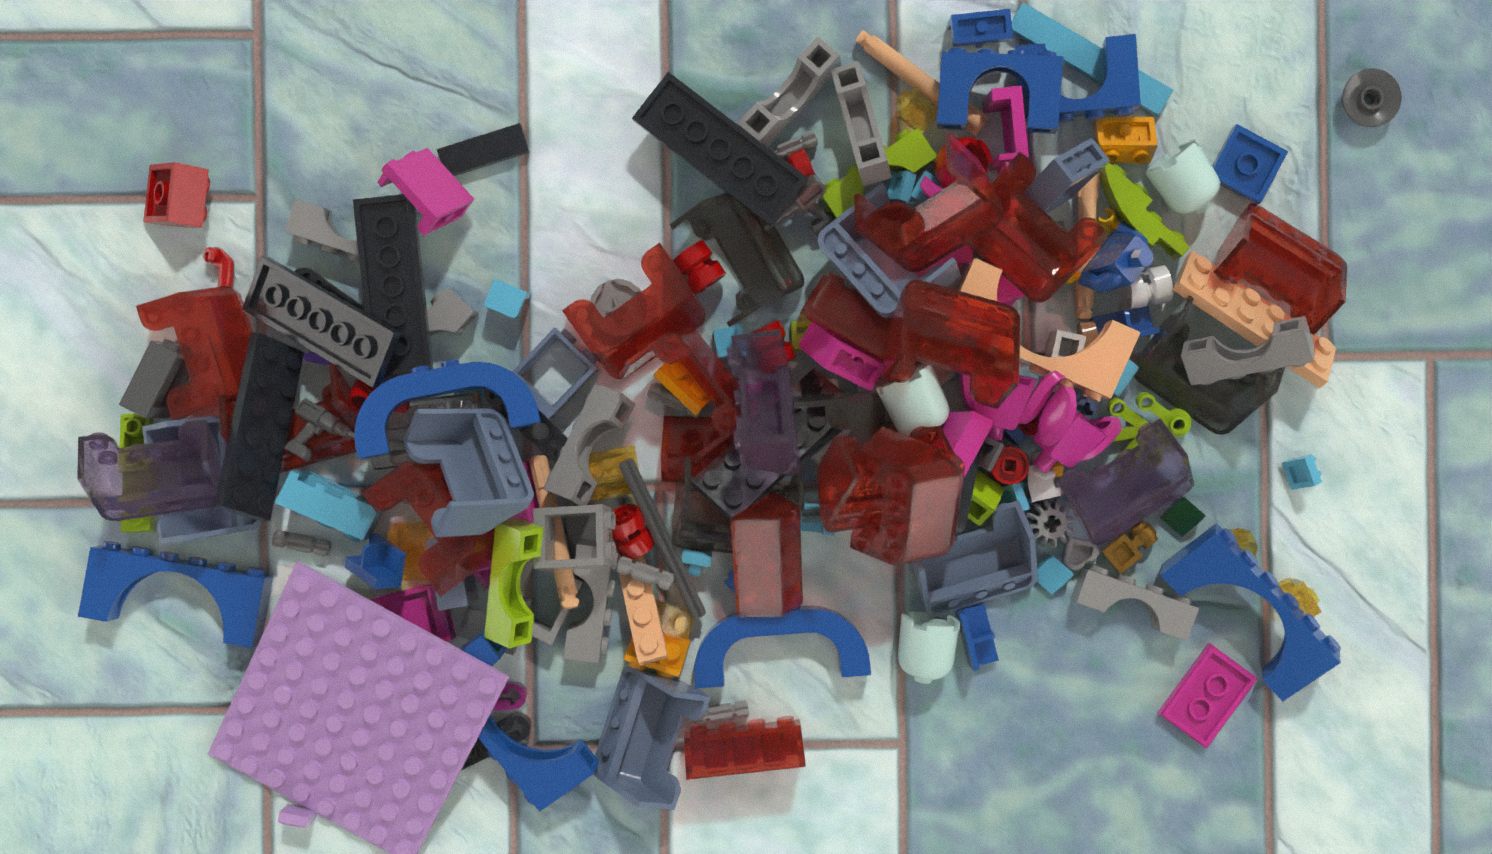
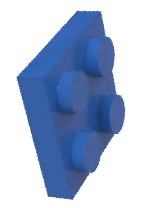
M1236 124L1231 129L1212 167L1219 177L1221 186L1255 204H1260L1288 151Z

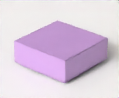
M288 804L279 812L278 822L306 828L315 820L316 813L306 807Z

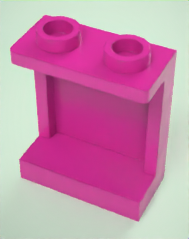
M1022 86L993 88L982 101L983 113H1001L1005 154L997 155L992 164H989V170H997L998 174L1015 172V168L1021 167V164L1029 158Z
M428 148L418 152L411 151L398 161L395 159L390 160L383 166L381 170L383 174L377 182L381 187L394 183L423 215L416 228L424 236L463 217L474 201L469 192Z
M433 583L369 599L446 642L457 637L451 610L438 611Z

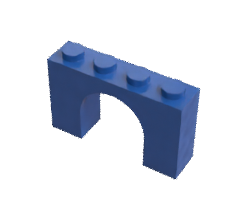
M1136 34L1105 37L1102 44L1104 61V82L1102 87L1093 95L1083 99H1070L1060 95L1058 123L1071 122L1073 117L1085 116V120H1097L1103 118V114L1115 113V117H1127L1133 115V111L1139 109L1141 100ZM1045 43L1015 46V50L1026 51V55H1038V52L1046 51ZM1016 79V86H1022L1025 122H1027V93L1022 83Z
M949 48L948 52H942L937 129L966 130L969 95L973 86L986 75L1005 73L1018 79L1026 90L1028 97L1026 133L1056 134L1059 122L1063 56H1056V52L1041 51L1038 52V55H1026V51L1010 50L1008 54H996V50L980 49L978 53H966L964 48Z

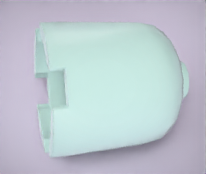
M1192 139L1178 146L1181 152L1171 158L1167 154L1163 155L1152 163L1145 172L1168 207L1178 214H1188L1193 211L1197 215L1203 213L1212 206L1211 200L1220 189L1218 175L1197 140Z
M931 363L901 374V380L891 384L887 381L876 388L894 426L899 433L906 437L921 435L923 440L931 438L939 433L938 427L944 424L949 416L948 402Z
M911 610L908 612V615L902 613L898 648V662L902 670L913 676L916 682L925 684L931 683L934 679L945 677L951 671L954 664L960 621L947 615V620L935 618V616L927 615L926 611Z

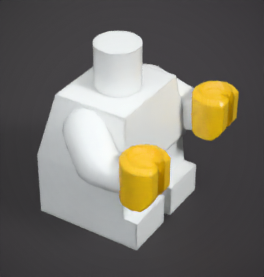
M1042 451L1030 453L1032 462ZM1034 462L1029 465L1028 487L1032 502L1062 495L1061 486L1056 485L1054 478L1063 475L1065 470L1064 464L1056 462L1047 473L1037 467Z

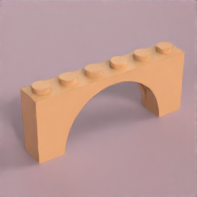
M977 258L970 261L942 324V327L948 329L946 334L959 340H963L964 337L975 341L973 346L982 351L990 353L991 349L1002 353L1001 359L1014 365L1022 362L1030 366L1028 371L1041 377L1056 370L1065 376L1058 385L1072 388L1075 386L1084 390L1083 396L1091 400L1100 402L1101 398L1111 399L1141 332L1111 320L1105 323L1099 335L1087 347L1073 355L1046 357L1035 354L1022 347L1011 337L1000 318L997 305V289L1003 270Z

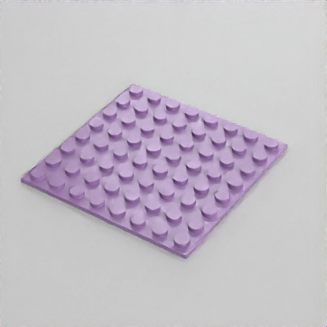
M298 561L290 574L208 754L309 810L315 811L320 816L390 854H418L510 676Z

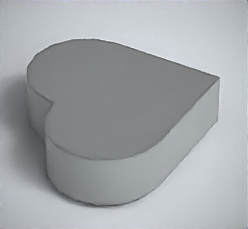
M1066 536L1067 542L1064 543L1061 562L1070 571H1079L1084 567L1085 563H1091L1097 559L1099 549L1094 542Z

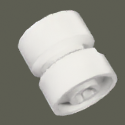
M1165 265L1147 268L1146 272H1141L1131 285L1121 287L1122 297L1127 309L1146 307L1148 302L1152 305H1158L1172 301L1173 284L1170 272Z

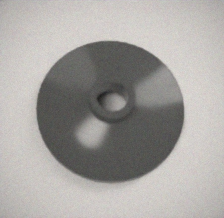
M1375 68L1365 69L1354 74L1345 84L1342 93V104L1346 114L1352 121L1364 127H1378L1392 120L1399 111L1402 100L1401 90L1395 78L1386 71ZM1364 96H1368L1371 99L1370 105L1365 103Z

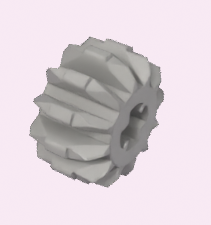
M1048 499L1042 500V508L1037 503H1033L1031 506L1035 514L1026 512L1025 515L1026 518L1032 519V523L1029 524L1033 530L1035 540L1039 538L1038 545L1044 547L1048 542L1050 547L1056 548L1057 539L1062 543H1066L1067 538L1063 533L1072 534L1074 532V529L1067 527V523L1075 521V518L1072 516L1065 517L1070 511L1069 506L1060 508L1061 501L1054 499L1052 504H1050ZM1048 516L1055 520V524H1051L1050 528L1044 527V522L1048 521Z

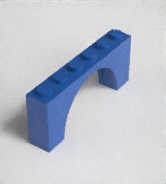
M1216 523L1162 564L1160 576L1180 596L1206 585L1230 584L1249 589L1272 605L1283 623L1285 633L1276 655L1269 663L1262 667V681L1283 702L1340 664L1341 647L1331 635L1326 636L1319 629V623L1311 614H1304L1299 608L1298 601L1291 593L1287 592L1285 594L1278 587V581L1269 571L1264 572L1257 565V559L1249 550L1243 551L1239 547L1236 537L1227 528L1223 530Z
M103 541L102 545L90 547L78 617L104 622L118 619L127 596L138 583L156 572H176L195 579L214 597L223 619V643L247 648L258 646L264 632L274 577L273 575L264 574V569L247 567L245 571L236 569V564L228 562H218V565L207 564V559L201 557H189V560L179 559V554L162 551L160 555L151 554L149 548L132 546L131 550L121 548V543Z
M485 629L459 648L490 666L499 661L507 650V647L485 638ZM491 714L478 737L487 748L489 756L499 762L504 768L508 779L518 785L523 791L527 802L534 805L539 812L592 776L599 763V760L582 739L569 746L549 750L522 745L507 736L495 723Z

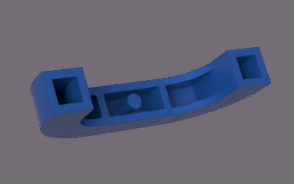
M459 360L442 362V368L430 370L428 365L411 369L410 374L397 376L384 382L364 401L355 424V445L358 459L364 460L391 454L387 437V424L392 413L399 406L407 402L472 389L486 390L496 395L502 401L507 412L510 430L540 424L537 404L530 389L516 374L496 364L487 362L460 364Z
M785 602L782 608H771V604L754 605V610L740 611L724 617L706 633L700 643L695 659V689L724 687V657L734 643L748 637L799 633H818L824 635L838 649L839 667L842 677L871 675L870 658L866 644L858 630L847 618L834 610L821 606H801L800 602Z

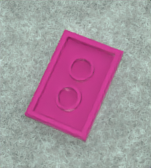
M1208 643L1157 713L1207 749L1258 678L1215 646Z

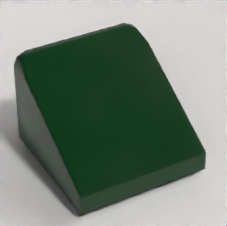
M1178 496L1161 515L1160 519L1183 537L1201 522L1206 515L1188 499Z

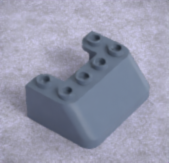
M881 182L827 225L818 235V245L823 254L881 317L892 318L922 313L962 282L958 265L952 257L943 265L934 266L923 276L918 277L885 241L898 231L901 226V217L892 206L887 190Z
M417 409L403 440L409 457L418 463H440L453 500L449 501L446 508L436 510L431 518L435 537L481 535L528 508L534 497V491L507 421L500 412L494 409Z
M233 414L170 420L142 426L144 442L150 452L154 454L174 453L183 511L166 513L159 519L157 530L160 544L249 531L260 526L262 521L214 507Z
M1019 500L998 505L991 515L992 526L976 528L969 533L956 537L950 536L937 542L934 532L923 528L905 534L909 560L927 615L940 616L1026 590L1037 582L1036 540Z
M630 666L626 667L620 675L595 753L596 758L599 760L594 772L595 777L637 807L675 810L681 793V787L677 777L667 771L673 749L682 726L683 718L686 717L693 721L701 720L707 712L711 697L686 682L674 678H664L646 669L639 670Z

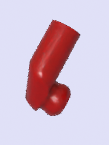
M219 247L206 248L203 252V258L219 271L218 286L233 287L235 265L233 259Z

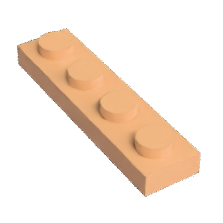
M646 555L633 559L632 562L636 563L638 561L647 564ZM619 574L639 665L669 658L653 586L631 578L632 575L630 574L627 576Z

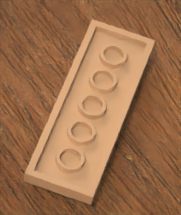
M1191 251L1185 257L1173 291L1255 346L1259 347L1268 340L1273 331L1274 322L1293 319L1279 306L1271 304L1255 290L1247 288L1235 280L1230 273L1223 272L1211 264L1206 257L1200 256L1194 251ZM1310 330L1314 344V361L1308 362L1301 367H1287L1318 388H1321L1328 382L1336 347L1327 338L1320 337Z

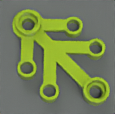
M1148 392L1138 394L1135 403L1142 411H1151L1161 420L1148 422L1129 409L1120 398L1109 400L1107 403L1108 412L1114 417L1123 418L1132 425L1123 427L1118 436L1112 441L1133 438L1123 452L1115 456V467L1121 472L1130 471L1134 466L1133 458L1151 434L1161 432L1152 447L1146 448L1142 453V459L1146 464L1152 467L1159 465L1162 461L1161 453L1173 437H1181L1190 430L1192 423L1190 415L1179 408L1167 410L1157 403L1155 398ZM1149 397L1148 405L1142 406V400ZM1116 403H1121L1120 410L1113 412V406ZM1181 419L1180 426L1174 428V422ZM1156 453V458L1148 461L1149 455ZM1127 458L1128 463L1125 466H1120V461Z

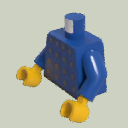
M1106 208L1105 212L1109 219L1103 220L1098 217V220L1104 231L1116 230L1115 233L1110 234L1082 272L1077 271L1074 261L1064 260L1065 270L1058 269L1060 278L1064 283L1068 284L1077 280L1079 285L1095 290L1098 293H1105L1131 285L1143 269L1152 264L1153 252L1148 247L1147 238L1126 222L1120 223L1114 210Z

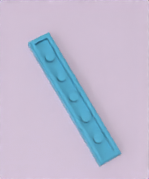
M1022 2L1011 21L1013 34L1031 45L1045 43L1046 51L1056 52V56H1063L1064 64L1103 85V48ZM1138 69L1140 108L1157 117L1173 89Z

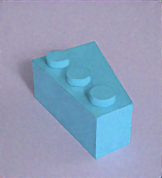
M310 469L291 470L275 501L278 505L316 520L317 523L326 528H335L344 532L343 535L346 538L355 542L369 539L370 534L374 532L386 508L368 498H363L362 495Z

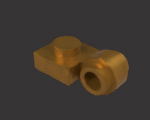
M1144 520L1138 521L1129 529L1131 539L1122 532L1100 550L1119 574H1122L1143 557V554L1138 550L1139 546L1146 549L1158 540L1156 536L1157 531L1149 522L1145 523Z

